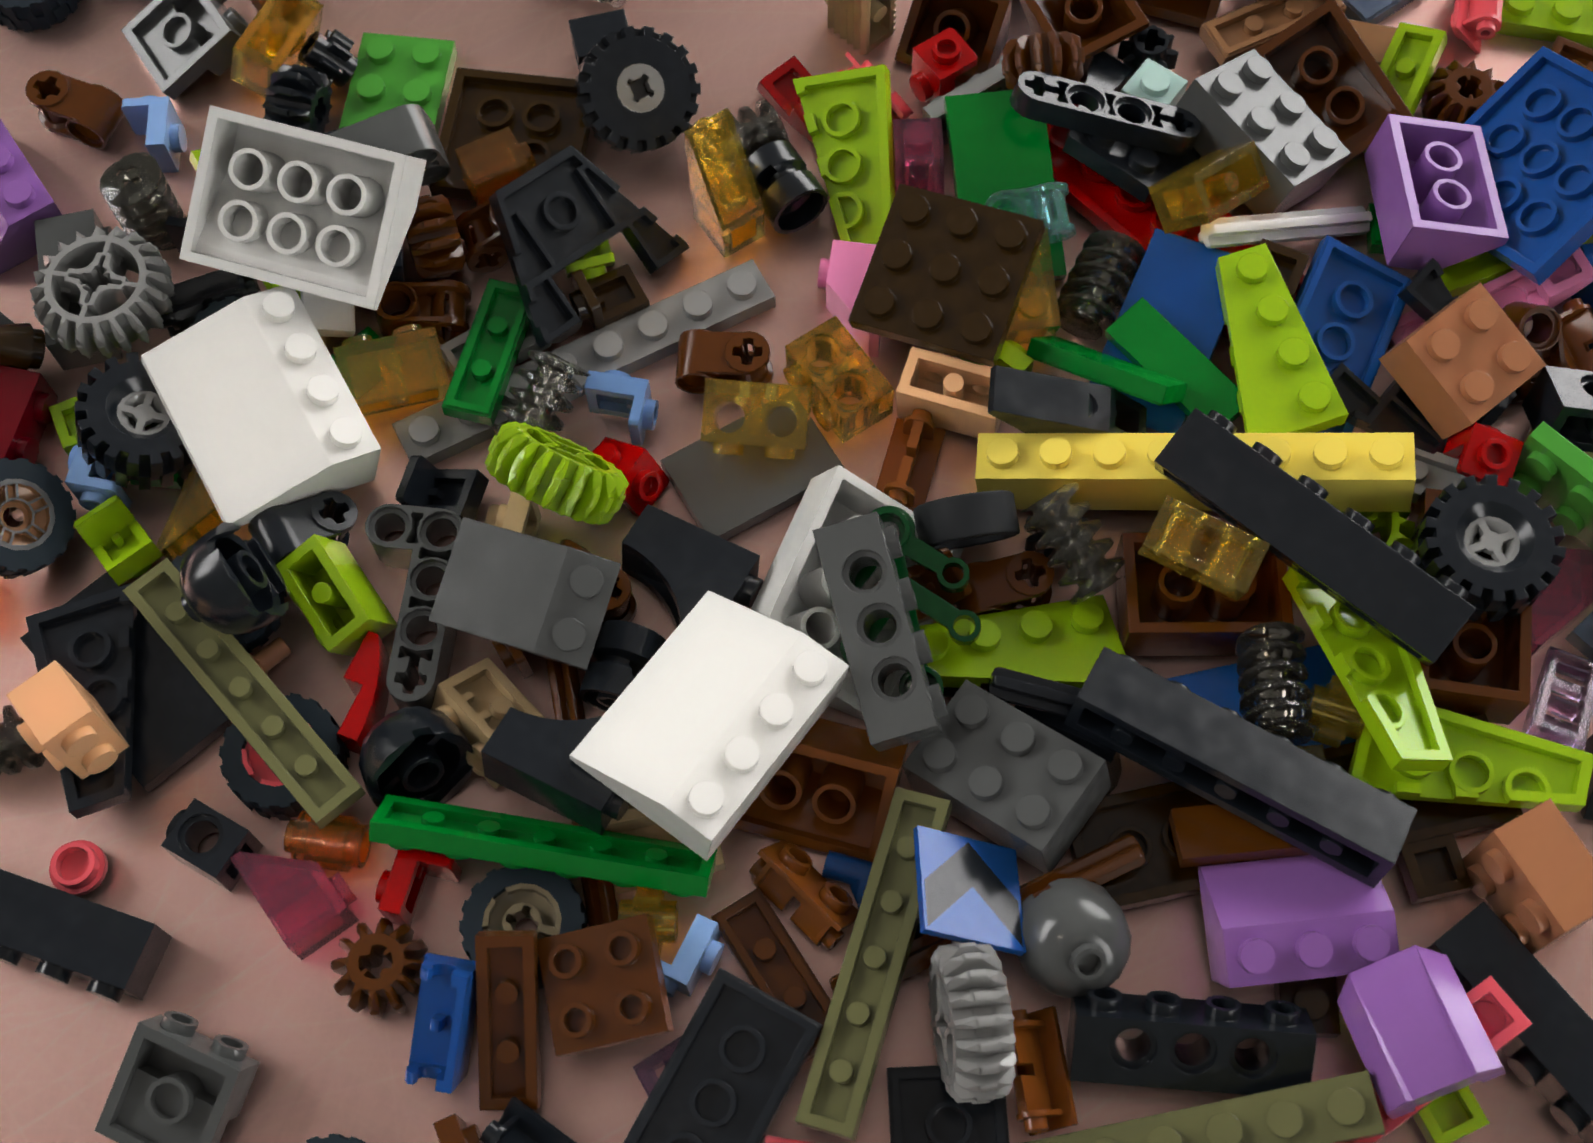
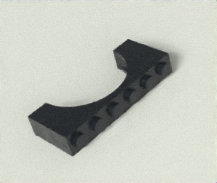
M649 504L644 508L622 541V571L646 585L659 598L669 612L675 628L679 626L708 590L751 608L763 584V579L758 577L760 555ZM510 707L481 750L484 776L600 835L604 833L612 818L619 821L630 805L570 760V754L602 716L580 720H556L534 716Z

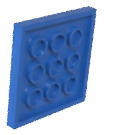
M1544 46L1463 123L1481 126L1509 236L1505 245L1487 252L1539 286L1593 235V72Z

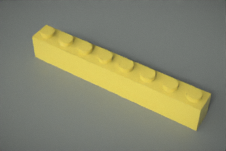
M978 433L975 472L977 492L1009 490L1014 494L1016 510H1041L1043 502L1047 501L1051 507L1064 506L1067 502H1070L1071 510L1212 511L1155 469L1154 460L1175 433ZM1234 433L1237 438L1251 448L1255 442H1259L1271 449L1283 460L1279 468L1296 480L1303 474L1317 482L1329 493L1325 500L1341 512H1344L1348 507L1357 512H1410L1416 483L1414 433Z

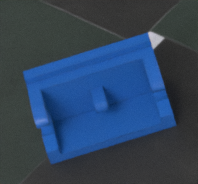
M426 953L420 968L419 977L421 981L405 1082L412 1085L417 1083L419 1078L436 1079L435 1091L451 1094L468 1073L477 1010L476 961Z

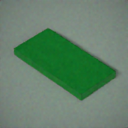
M1013 90L945 96L944 110L956 198L1044 220L1045 231L1026 283L1064 280L1067 272L1047 123L1031 120L1018 114L1010 103Z

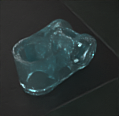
M1048 182L1028 188L1001 190L993 193L985 203L986 206L1044 220L1045 231L1040 244L1057 243L1068 240L1076 235L1075 224L1069 222L1065 197L1069 194V188L1065 182Z

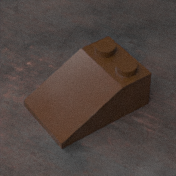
M1335 0L1326 1L1255 49L1261 57L1270 62L1274 71L1294 92L1298 93L1305 100L1306 105L1327 127L1337 134L1339 140L1351 152L1350 156L1341 166L1368 149L1388 114L1414 117Z

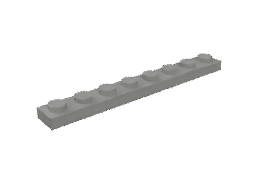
M751 259L515 367L493 426L445 416L442 410L443 401L393 423V428L409 459L412 455H422L434 465L493 438L494 435L498 434L502 424L514 421L518 423L527 422L585 395L584 387L589 370L598 372L619 370L631 374L678 352L679 337L684 331L706 329L722 332L776 307L775 295L754 260Z

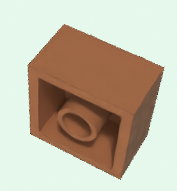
M1481 282L1450 302L1379 358V361L1442 440L1473 425L1546 366V363Z
M1551 798L1494 830L1463 858L1472 884L1471 890L1478 897L1486 899L1495 914L1532 955L1593 919V856Z

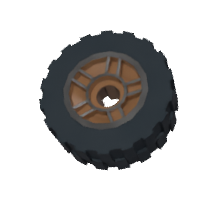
M0 459V576H4V579H14L20 575L25 577L55 562L54 559L63 555L67 550V543L73 538L75 533L73 524L74 520L77 519L76 509L73 510L71 503L73 498L70 492L65 490L61 484L63 481L57 475H52L47 471L48 468L40 463H30L29 459ZM9 508V514L14 520L20 521V525L16 527L8 526L3 520L4 511Z

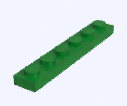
M390 794L385 796L369 824V841L388 844L397 850L419 849L443 853L445 856L457 860L473 858L496 862L510 869L526 867L555 872L564 878L586 877L610 881L614 885L624 888L646 887L667 891L677 897H707L717 856L716 849L708 861H706L686 845L679 842L606 830L600 835L582 826Z

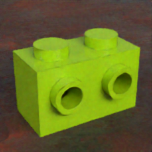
M314 534L276 564L285 581L288 595L302 610L313 627L316 639L328 652L354 657L368 630L378 634L383 639L397 627L396 621L345 543Z

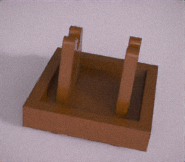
M645 913L537 939L538 955L556 1057L571 1056L674 1032L652 915Z

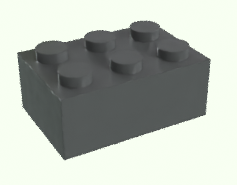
M1255 49L1196 78L1176 104V107L1188 110L1200 121L1202 128L1193 146L1194 149L1255 215L1284 212L1318 192L1351 154L1339 140L1337 134L1316 116L1306 105L1305 100L1288 86L1274 71L1270 62L1261 57Z
M965 680L946 705L948 716L939 718L943 734L922 739L902 765L913 791L950 800L952 804L950 815L1000 846L1015 849L1016 856L1046 874L1054 870L1112 787L1106 760L972 682Z

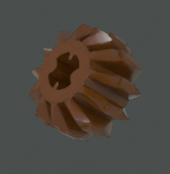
M1050 31L1047 33L1036 32L1033 35L1011 39L1003 48V60L1001 61L1006 87L1014 90L1019 75L1026 71H1039L1079 82L1084 76L1083 64H1085L1084 48H1081L1080 36L1067 31Z
M1453 60L1446 69L1438 67L1436 72L1433 73L1420 102V106L1423 107L1422 118L1463 124L1505 82L1492 79L1493 68L1481 71L1476 68L1474 60L1466 67Z
M442 194L419 197L414 217L406 235L417 275L423 280L433 278L438 280L450 277L453 273L462 271L466 262L449 200Z
M381 917L375 933L364 922L358 923L357 933L360 939L355 944L348 938H342L339 942V946L348 956L331 961V969L335 973L343 975L334 984L335 991L340 996L350 995L348 1006L355 1012H360L368 1005L369 1012L374 1018L383 1017L388 1002L397 1013L405 1012L406 1003L402 996L407 991L413 997L418 998L420 986L414 981V978H420V968L423 961L419 959L428 951L427 945L423 940L412 941L414 930L406 923L394 930L393 923L388 918ZM383 958H387L392 963L391 968H383L380 972V977L376 978L371 973V969L381 967Z

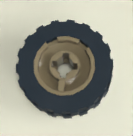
M504 867L488 872L486 874L487 877L480 883L477 881L471 889L472 894L468 901H464L461 909L463 919L459 921V932L464 939L461 942L467 956L473 961H476L475 936L479 931H513L520 920L529 918L537 926V939H542L587 928L588 924L583 901L568 878H563L555 872L526 867L522 869ZM538 955L539 989H544Z

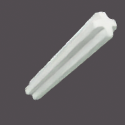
M1363 206L1208 218L1200 223L1198 239L1200 243L1205 244L1206 248L1213 249L1260 244L1262 238L1279 243L1322 239L1327 235L1331 237L1364 235L1370 230V222L1373 220V215L1370 211H1366Z

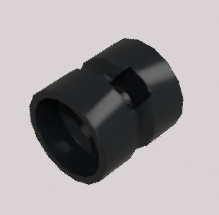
M773 141L760 147L749 156L741 168L740 180L753 199L760 203L762 212L778 233L789 234L797 232L817 219L825 209L828 202V194L815 176L807 170L806 163L789 141Z
M622 620L602 622L592 652L598 661L588 664L578 694L579 697L590 706L606 712L666 641L665 638L647 627Z

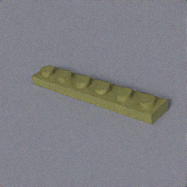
M165 558L122 590L320 829H323L366 794L361 785L233 634H224L206 626L203 622H196L186 613L181 603V596L183 594L180 587V572L168 558Z
M900 787L895 788L795 1118V1122L799 1125L851 1141L856 1140L919 924L913 829L919 825L945 832L952 811L950 800Z
M1365 1070L1024 1143H1344L1385 1134V1129L1369 1072Z

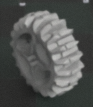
M96 226L90 237H85L76 231L75 242L70 245L58 241L59 253L56 256L43 255L44 265L47 269L33 272L37 286L30 289L35 303L33 306L34 314L41 325H44L43 329L52 340H55L56 343L59 342L70 353L79 350L82 355L89 359L98 350L103 356L110 359L115 348L118 347L131 353V343L137 339L149 343L147 331L150 328L164 329V321L161 315L173 312L172 302L169 298L176 294L174 291L175 286L171 280V269L166 260H162V255L158 248L152 245L151 242L146 243L144 238L139 236L136 231L127 235L125 231L116 226L107 235L104 230ZM127 270L139 274L138 283L128 281L125 276ZM70 301L79 303L82 308L79 316L69 312Z
M952 941V944L940 945L931 957V965L929 967L930 981L928 983L930 1002L928 1004L931 1013L930 1025L933 1031V1045L936 1049L937 1065L940 1066L941 1080L945 1083L948 1094L957 1103L971 1102L974 1105L990 1103L994 1099L1004 1098L1005 1095H1009L1016 1076L1014 1065L1017 1062L1015 1054V1042L1017 1040L1014 1034L1013 1022L1015 1018L1012 1015L1011 996L1007 989V976L1002 972V961L998 958L991 944Z

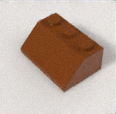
M819 718L733 828L780 841L785 839L788 843L825 853L832 850L873 862L895 788L899 787L903 770L902 765L905 762L909 743L878 752L870 745L867 730Z

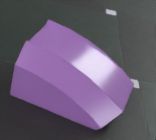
M1414 945L1348 974L1337 1003L1363 1064L1369 1072L1370 1079L1383 1108L1392 1120L1415 1111V1107L1470 1084L1478 1081L1484 1083L1506 1074L1447 955Z

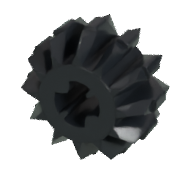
M282 64L278 71L273 72L271 84L265 89L266 101L262 105L265 108L263 119L322 134L325 133V126L330 123L329 112L333 107L330 104L332 88L328 85L327 75L304 65Z

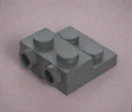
M152 0L121 29L161 91L173 100L206 70H210L217 76H220L252 47V44L245 36L251 29L249 24L232 7L227 10L223 4L227 0Z
M167 1011L164 1016L158 1015L140 1021L137 1024L95 1131L118 1143H220L228 1121L238 1117L260 1062L246 1056L249 1046L240 1039L228 1035H217L213 1040L196 1032L199 1022L187 1014Z

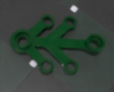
M883 506L872 511H877L885 527L894 524L895 528L899 531L898 537L903 557L894 559L899 579L909 577L906 557L936 574L937 582L944 591L958 593L966 588L970 576L969 567L966 562L957 557H947L915 537L914 521L906 511L895 506ZM868 566L860 570L855 579V586L863 589L878 567ZM949 567H957L963 572L964 576L958 583H949L943 578V572ZM909 578L916 597L917 610L947 628L953 642L959 645H970L979 638L981 622L973 611L959 610ZM915 609L909 611L914 632L920 630ZM881 618L871 626L869 633L871 641L875 642L890 618ZM960 619H968L975 626L974 632L968 636L958 635L954 630L955 623ZM841 640L840 652L843 660L848 664L844 645ZM924 664L929 685L939 683L942 693H944L943 681L939 673L928 667L927 664ZM907 671L902 675L899 682L900 696L909 690L912 683L911 673Z

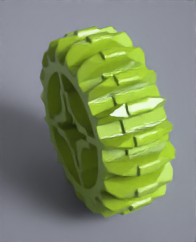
M516 421L502 424L498 434L494 435L488 447L490 452L484 463L490 475L495 477L498 483L506 485L510 491L518 493L525 497L526 500L540 505L543 509L552 510L560 516L565 515L577 522L584 521L590 525L608 524L614 514L620 510L626 497L624 494L629 482L623 472L617 469L613 463L589 451L587 447L580 446L570 439H565L554 432H548L538 426L533 427L525 422L518 423Z

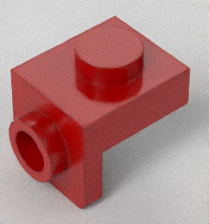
M947 28L913 47L909 84L912 92L921 102L926 101L929 104L934 98L944 96L954 90L955 78L977 65L978 56L954 28Z
M1475 422L1473 425L1448 437L1443 454L1459 460L1456 467L1458 474L1465 477L1474 475L1477 482H1481L1485 474L1498 475L1497 485L1504 486L1509 478H1513L1524 442L1502 433L1497 428Z
M605 437L599 446L592 451L602 456L604 460L613 463L625 475L629 485L624 494L626 497L623 504L634 516L639 517L647 504L653 505L669 484V477L645 448Z
M419 849L398 850L391 871L385 870L379 879L375 894V900L379 903L377 909L393 924L403 925L406 923L411 926L428 875L459 882L462 870L454 859L445 856L443 853Z

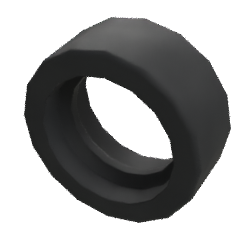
M1009 490L982 491L946 497L918 505L913 510L917 537L936 550L944 547L951 550L988 544L1014 537L1020 533L1014 494Z

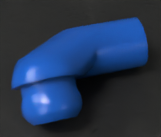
M829 850L822 877L849 884L859 908L873 862Z

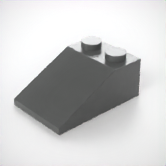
M463 517L428 621L586 671L621 564L569 546Z

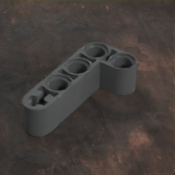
M418 104L397 106L327 134L427 160L421 186L436 183L445 178L451 171L435 125L424 109Z
M384 504L375 508L365 522V532L379 560L390 567L409 569L386 675V685L399 709L414 706L432 708L438 684L449 678L458 630L428 621L437 594L426 595L425 592L431 585L442 582L455 540L443 547L435 546L436 542L445 536L457 537L462 522L461 517L451 510L401 504ZM404 531L399 539L388 542L384 541L389 533ZM426 631L437 632L436 637L431 642L425 645L414 644L420 634ZM419 676L425 685H418Z

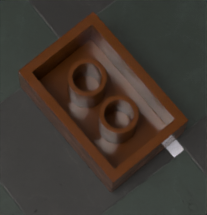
M1122 532L1114 556L1119 638L1127 656H1271L1284 652L1295 633L1291 594L1282 580L1288 571V565L1242 532Z

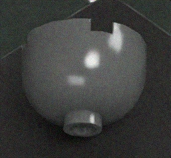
M1059 878L1048 883L1051 888L1042 891L1036 898L1031 894L1022 902V927L1026 953L1022 956H1017L1024 971L1046 992L1063 998L1087 996V990L1110 987L1120 977L1130 957L1132 935L1122 908L1101 885L1083 878Z

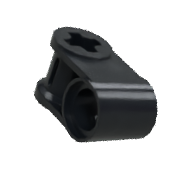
M325 491L316 496L287 505L273 506L262 511L250 521L248 531L252 538L254 537L265 548L275 564H278L314 534L345 543L348 546L349 530L353 528L357 521L358 510L356 504L349 496L342 492Z

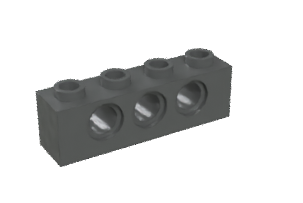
M875 511L812 530L870 745L880 752L943 734L939 718L948 716V711L939 683L929 685L924 664L933 662L924 629L914 632L909 611L918 609V605L909 577L899 579L894 559L903 557V552L894 524L885 527L879 514ZM876 566L882 569L881 579L876 586L870 589H859L855 586L856 576L863 568ZM881 618L894 619L897 623V628L891 639L882 643L870 640L871 626ZM898 670L911 673L912 683L905 694L898 697H891L885 694L884 683L891 673Z

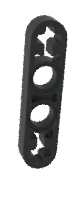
M1026 71L1019 75L1010 97L1013 109L1028 119L1176 156L1186 155L1191 151L1202 128L1197 117L1183 108L1039 71ZM1074 104L1082 105L1088 108L1090 111L1080 109ZM1120 115L1129 117V118L1133 119L1134 121H1136L1137 123H1133V122L1127 121L1126 119H1124V118L1121 117Z

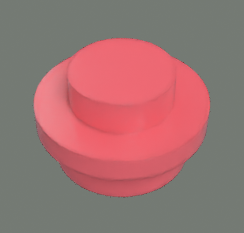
M76 840L66 843L58 848L51 858L49 867L50 879L58 890L75 896L89 894L97 889L105 879L108 870L107 857L100 847L90 841Z

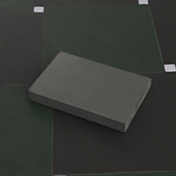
M794 391L660 460L663 471L669 477V481L698 527L725 540L802 500L813 477L837 465L844 468Z

